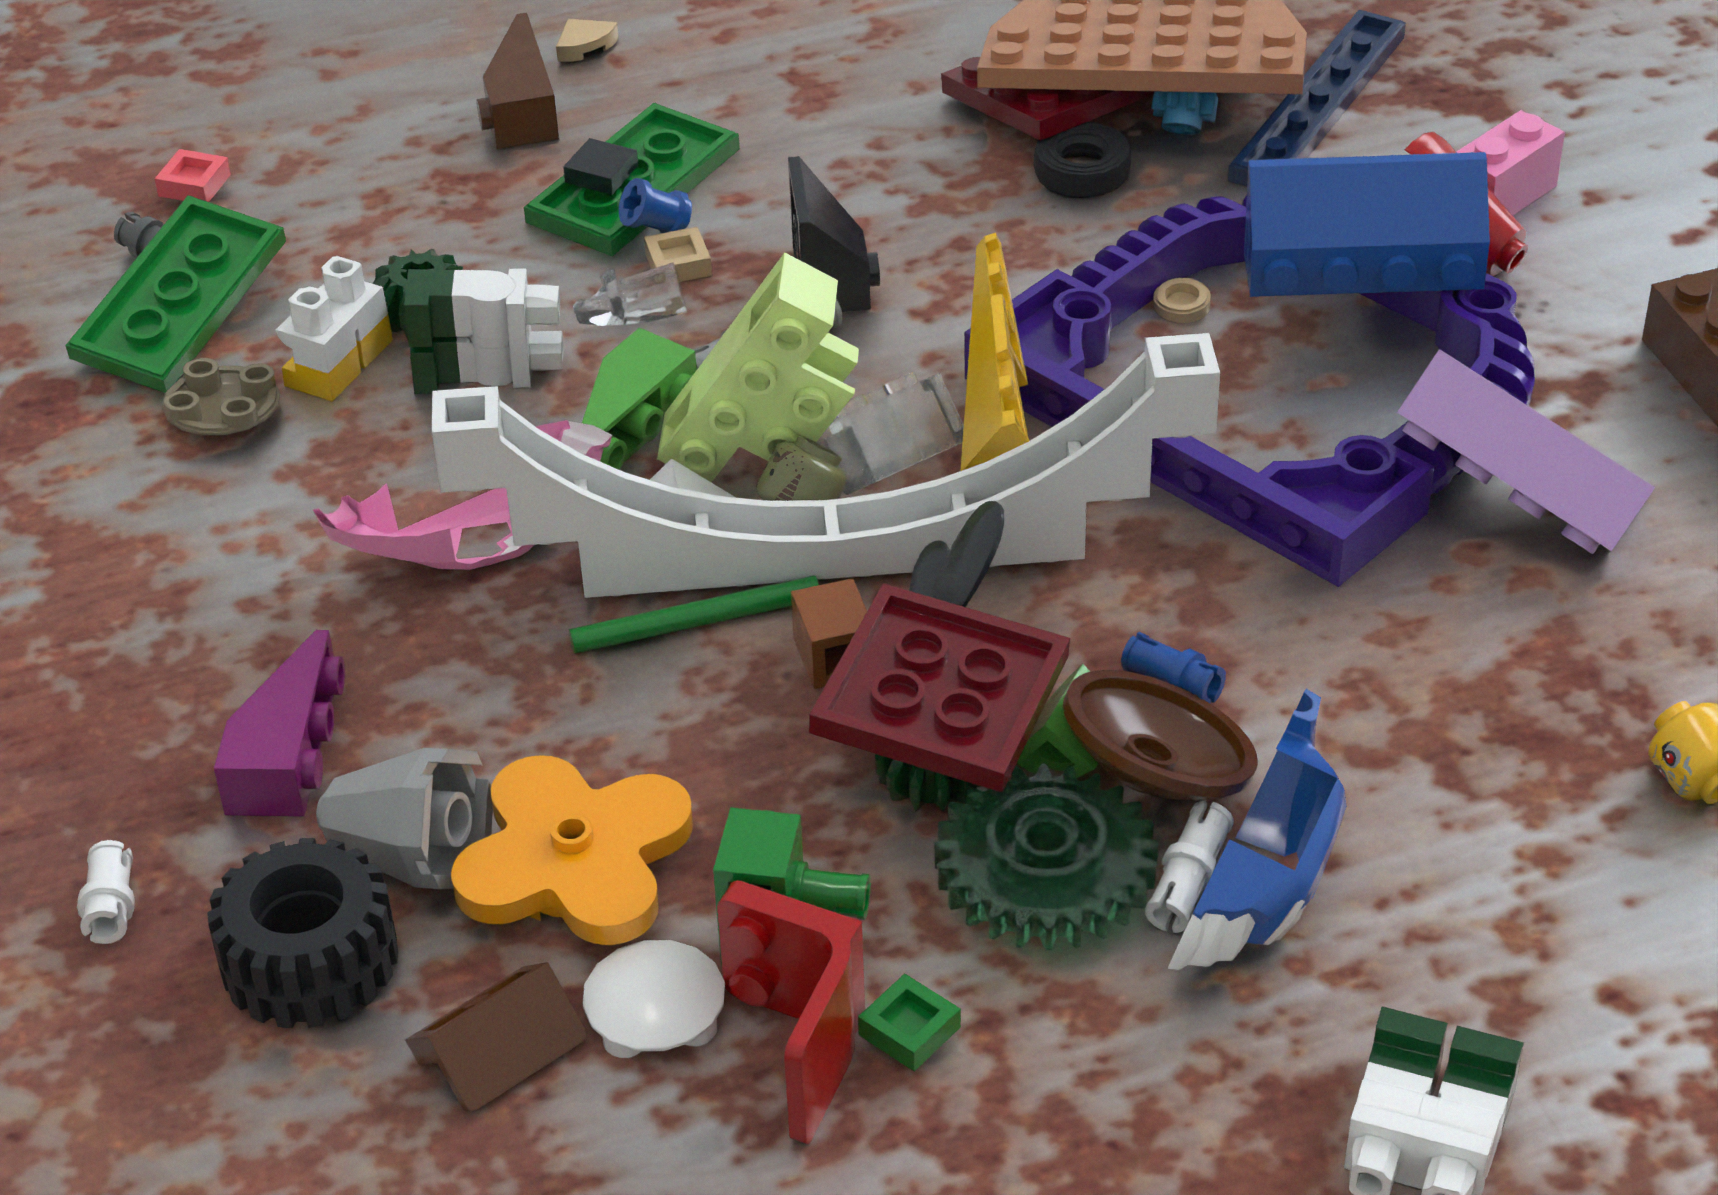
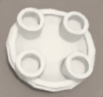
M643 940L618 948L596 964L584 984L582 1006L592 1029L602 1036L605 1050L613 1056L630 1058L641 1051H666L682 1045L701 1046L711 1041L717 1033V1017L724 1007L725 981L716 963L696 947L673 940Z

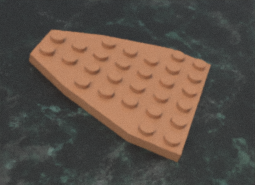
M1022 0L990 27L977 66L978 88L1303 94L1307 32L1282 0Z

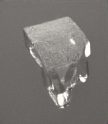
M674 262L620 280L615 269L608 268L600 276L603 286L592 298L586 300L579 299L573 305V311L578 323L586 325L607 326L645 323L687 313L681 280Z

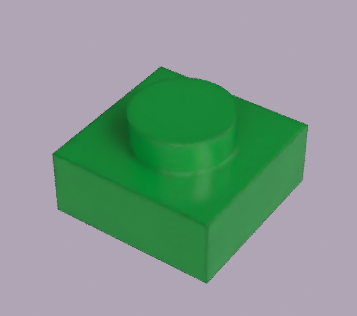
M905 973L858 1016V1036L914 1072L961 1028V1008Z

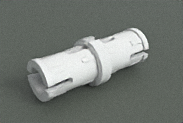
M1199 801L1193 805L1178 842L1171 844L1162 858V865H1165L1163 868L1164 873L1152 898L1145 907V915L1155 927L1167 932L1174 913L1177 917L1172 925L1173 933H1179L1186 929L1202 890L1206 888L1217 864L1216 858L1227 834L1233 827L1234 819L1231 813L1216 802H1212L1205 821L1202 817L1207 809L1206 801Z

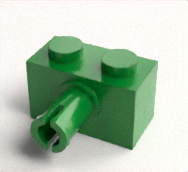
M730 807L713 868L716 910L718 902L733 881H743L847 917H856L858 920L866 919L870 902L871 875L809 869L808 863L803 861L801 815Z

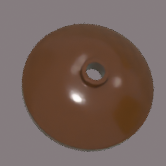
M1097 670L1084 673L1075 678L1064 697V715L1080 745L1110 775L1137 792L1173 800H1216L1244 790L1250 784L1257 769L1258 757L1256 750L1248 736L1233 720L1207 701L1168 682L1133 672Z

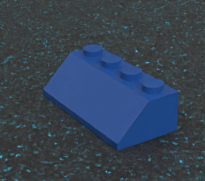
M1485 152L1249 160L1244 258L1250 297L1484 289L1490 244L1487 157Z

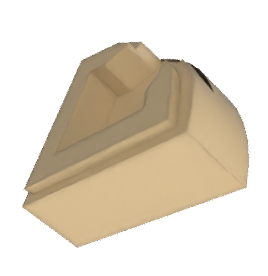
M568 19L556 45L557 61H581L584 59L583 53L600 47L605 52L619 38L617 22Z

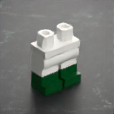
M526 268L509 269L508 275L491 270L408 269L404 309L408 344L410 347L414 394H432V391H438L439 383L478 382L486 386H502L513 382V388H531L532 371L563 369V332L531 330V325H560L559 286L528 285Z
M1382 1006L1368 1065L1350 1120L1344 1165L1345 1169L1350 1170V1192L1353 1195H1390L1393 1183L1396 1182L1422 1189L1421 1195H1482L1485 1179L1489 1173L1515 1093L1524 1042L1457 1025L1438 1097H1435L1433 1094L1440 1074L1448 1023Z

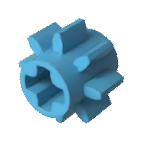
M1154 91L1151 109L1154 110V116L1162 117L1161 127L1164 130L1176 134L1195 135L1201 132L1202 121L1215 122L1219 97H1216L1217 93Z

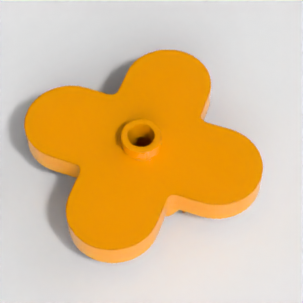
M553 756L525 757L504 767L496 775L491 786L494 818L502 831L478 840L466 847L457 856L452 866L451 878L454 896L460 910L473 920L487 924H506L528 916L541 921V913L552 917H562L575 935L585 941L600 945L621 944L644 934L655 922L659 911L656 879L647 864L674 853L689 839L693 829L691 799L687 790L677 781L656 774L635 775L601 789H592L572 764Z

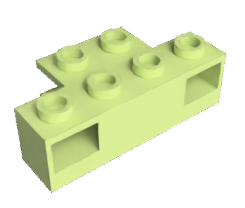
M784 252L665 412L657 459L664 463L673 459L712 483L739 447L768 461L779 443H795L799 435L817 442L855 393V388L843 383V381L858 363L859 348L828 333L833 327L838 280Z

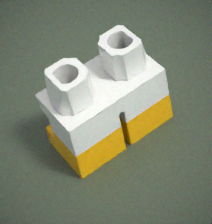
M339 256L332 257L321 267L324 283L318 289L311 286L299 288L288 299L291 315L276 329L279 339L286 346L292 348L293 357L282 367L284 386L331 402L361 373V368L365 369L393 341L383 287L364 281L362 265L359 262Z

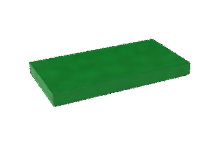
M652 103L605 141L635 149L638 156V167L613 195L566 183L563 175L524 206L525 223L613 257L647 228V226L643 225L631 228L624 226L620 221L619 202L625 187L631 180L635 178L648 180L652 188L667 193L674 190L689 193L740 150L739 134L657 103Z
M188 195L65 346L69 359L166 393L184 373V365L196 358L285 244L284 228Z

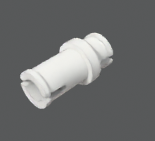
M106 840L96 843L89 849L87 856V883L79 892L77 910L82 918L80 924L82 934L86 936L92 931L90 941L94 943L109 944L120 940L126 933L127 921L132 917L135 898L133 891L129 888L133 855L129 848L122 852L124 844L119 841Z

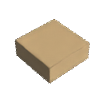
M698 227L644 236L645 255L658 286L712 276L711 257Z

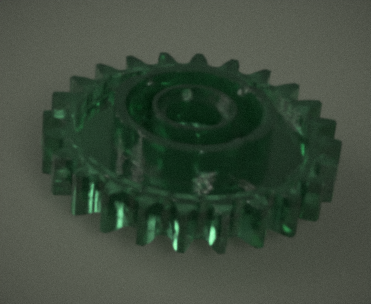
M1041 764L1036 776L1029 777L1018 766H1015L1012 772V780L1007 782L1003 792L987 788V791H981L967 786L965 788V804L955 802L948 804V820L938 822V841L934 842L935 869H938L939 890L948 891V907L951 910L966 908V925L969 927L988 921L989 938L992 940L1000 937L1006 931H1012L1015 933V942L1018 948H1022L1033 936L1040 937L1046 951L1052 950L1055 940L1059 936H1065L1075 948L1081 947L1082 932L1090 931L1095 936L1106 939L1109 920L1127 926L1130 924V907L1138 909L1146 907L1147 890L1155 888L1158 863V841L1153 840L1154 823L1152 820H1141L1142 804L1140 801L1123 804L1124 787L1121 785L1105 791L1101 790V775L1098 773L1090 776L1085 781H1078L1073 766H1069L1061 776L1055 777L1051 775L1050 769L1046 764Z

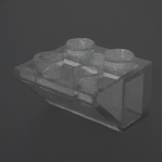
M915 371L872 392L850 399L818 439L817 443L843 458L839 467L847 475V484L843 493L848 495L962 443L964 425L941 374L938 373L919 382Z

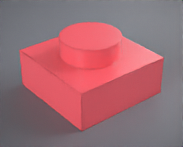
M179 149L155 177L158 196L184 201L189 195L210 202L231 175L228 157Z

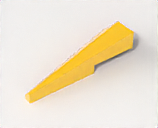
M996 233L984 236L976 246L961 471L985 463L1029 442L1019 387L1028 385L1002 245Z

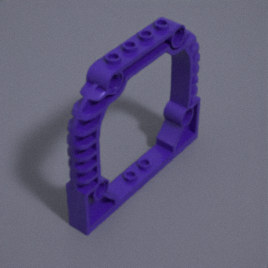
M1247 195L1243 199L1242 205L1228 198L1217 196L1201 199L1197 203L1196 208L1185 203L1170 207L1164 212L1163 217L1158 215L1151 216L1139 225L1138 231L1131 230L1126 232L1117 240L1116 246L1110 245L1100 250L1095 255L1094 261H1084L1073 270L1072 276L1056 269L1013 298L1012 303L1028 385L1019 387L1023 411L1051 427L1074 414L1105 390L1085 379L1084 370L1100 365L1108 358L1110 330L1154 299V292L1157 287L1170 279L1187 278L1208 267L1245 262L1244 243ZM1486 273L1484 289L1359 293L1435 331V344L1438 349L1529 406L1534 389L1535 365L1533 357L1527 348L1526 333L1518 319L1514 316L1517 294L1513 287L1504 281ZM971 328L964 332L965 379H967ZM1404 423L1383 439L1367 435L1348 437L1340 441L1335 447L1333 457L1303 461H1273L1259 473L1192 436L1185 438H1153L1150 482L1339 587L1426 516L1429 512L1431 494L1441 491L1450 484L1454 475H1460L1464 471L1455 465L1461 456L1459 452L1442 441L1438 443L1434 451L1403 432L1402 429L1406 425Z

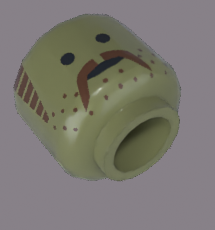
M801 435L798 436L795 443L781 442L775 447L757 481V493L762 500L767 501L839 499L847 484V475L839 467L843 458L825 446Z

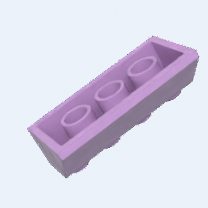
M1440 349L1397 412L1409 420L1402 429L1403 432L1433 451L1440 441L1461 454L1455 463L1457 467L1487 485L1493 475L1514 488L1508 500L1538 519L1542 517L1546 509L1568 523L1561 534L1592 554L1600 544L1610 551L1613 550L1655 489L1648 482Z

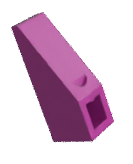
M315 630L226 721L214 765V772L225 815L305 816L311 789H319L322 783L323 757L320 750L322 742H330L333 737V695H342L345 684L344 660L342 656H334L329 630Z

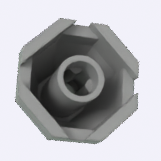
M422 748L334 778L326 792L319 799L316 811L317 823L327 841L331 839L343 842L346 852L354 848L361 850L367 854L369 864L376 863L382 872L417 888L453 889L451 870L457 856L472 843L488 837L492 833L493 806L491 784L489 779L476 778L471 765L483 766L477 751Z

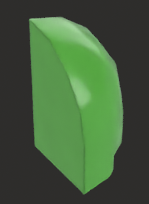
M1084 664L1074 671L1046 702L1017 762L1019 766L1027 771L1038 774L1043 766L1057 771H1069L1067 774L1069 778H1078L1096 769L1098 763L1077 741L1063 711L1064 697L1072 681L1078 676L1090 672Z

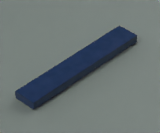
M1358 10L1305 73L1303 94H1288L1230 163L1228 181L1247 187L1249 160L1308 158L1404 39L1406 22Z

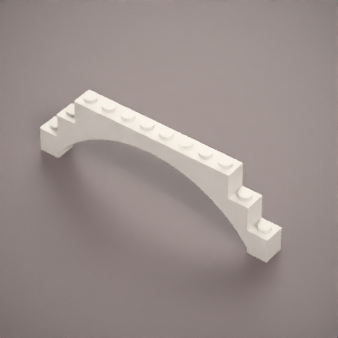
M1209 333L1145 338V351L1110 386L1074 414L1029 442L985 463L937 480L889 492L831 500L767 501L723 497L675 488L625 473L577 452L536 428L500 400L498 386L432 391V438L441 493L457 491L477 492L484 489L506 488L514 546L550 545L578 541L585 598L731 586L742 587L781 583L813 575L817 577V580L911 573L920 553L931 542L944 541L950 549L969 517L980 505L987 501H996L1004 509L1003 533L990 567L1085 559L1086 502L1120 501L1123 499L1150 497L1153 438H1185L1192 435L1216 434L1220 370Z

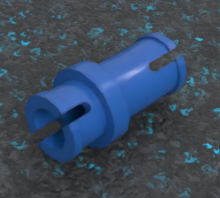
M1138 632L1136 637L1132 636L1128 640L1122 652L1121 667L1124 671L1168 682L1191 692L1208 703H1215L1224 688L1226 680L1224 668L1207 663L1205 655L1189 648L1181 652L1149 638L1144 633Z

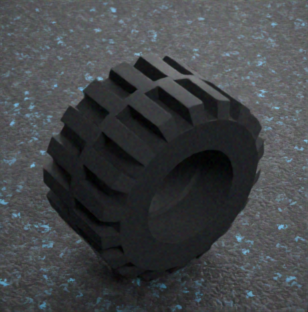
M300 838L298 844L285 846V841L271 844L270 851L259 854L254 851L242 859L244 864L242 868H230L221 878L223 887L214 889L209 900L212 910L207 912L208 926L225 991H229L231 1001L239 1010L249 1009L251 1018L261 1023L275 1018L277 1027L293 1029L296 1022H307L308 1028L324 1026L323 1019L336 1016L340 1021L353 1015L352 1007L356 1004L367 1006L377 998L376 987L387 986L393 976L391 965L396 964L398 960V947L387 884L384 883L383 873L376 863L369 864L367 854L361 850L354 848L346 852L343 842L331 839L325 844H316L315 838Z

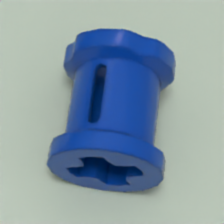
M635 178L627 184L619 202V218L624 226L637 228L643 225L657 229L660 233L685 229L690 222L692 214V202L686 192L674 190L667 193L652 188L648 180Z

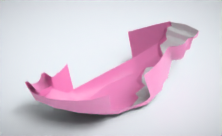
M568 420L535 426L577 452L597 461L601 460L603 449L610 445L612 438L611 434L593 425ZM387 483L360 503L348 495L342 497L339 508L333 513L324 514L319 508L313 510L318 522L330 540L361 552L411 561L437 569L471 570L519 557L534 546H514L506 488L490 490L399 531ZM508 523L511 533L497 542L502 551L489 557L457 559L456 555L463 528Z

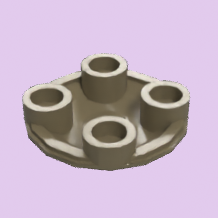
M198 358L184 365V377L179 379L165 393L162 403V410L168 422L182 431L198 435H228L249 430L266 421L278 408L280 391L276 385L274 370L269 365L258 363L246 367L219 366L213 359Z

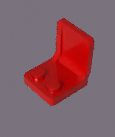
M733 881L717 904L725 989L748 1005L763 1006L799 1019L787 1042L784 1054L789 1136L791 1139L810 1144L851 1063L855 1050V1035L858 1031V1016L865 1010L862 921L743 881Z

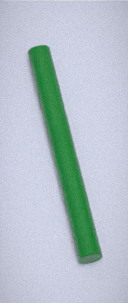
M813 575L569 629L572 650L574 654L789 607L792 606L791 591L818 586L819 583L817 577Z

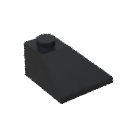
M799 156L788 157L794 258L838 280L836 299L842 312L871 310L870 287L880 286L877 252L867 253L864 233L861 227Z

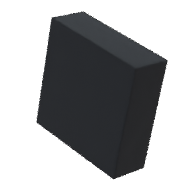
M589 138L563 166L565 182L613 195L638 167L637 150Z

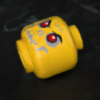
M1687 701L1678 702L1666 709L1655 720L1654 726L1658 731L1650 742L1649 758L1674 791L1684 800L1703 799L1707 804L1718 802V704L1706 702L1690 706Z

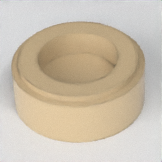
M1190 278L1170 279L1157 287L1154 292V309L1160 317L1176 323L1195 322L1204 318L1210 311V291L1203 283Z

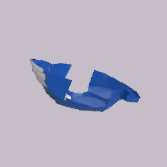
M1305 689L1297 709L1294 710L1287 728L1276 747L1275 757L1235 837L1284 857L1297 852L1299 862L1296 869L1288 868L1229 839L1184 931L1168 969L1180 970L1187 965L1208 967L1216 961H1233L1246 943L1270 945L1275 940H1280L1300 919L1303 909L1313 899L1334 847L1347 804L1345 790L1338 776L1315 749L1316 720L1321 697L1310 690Z

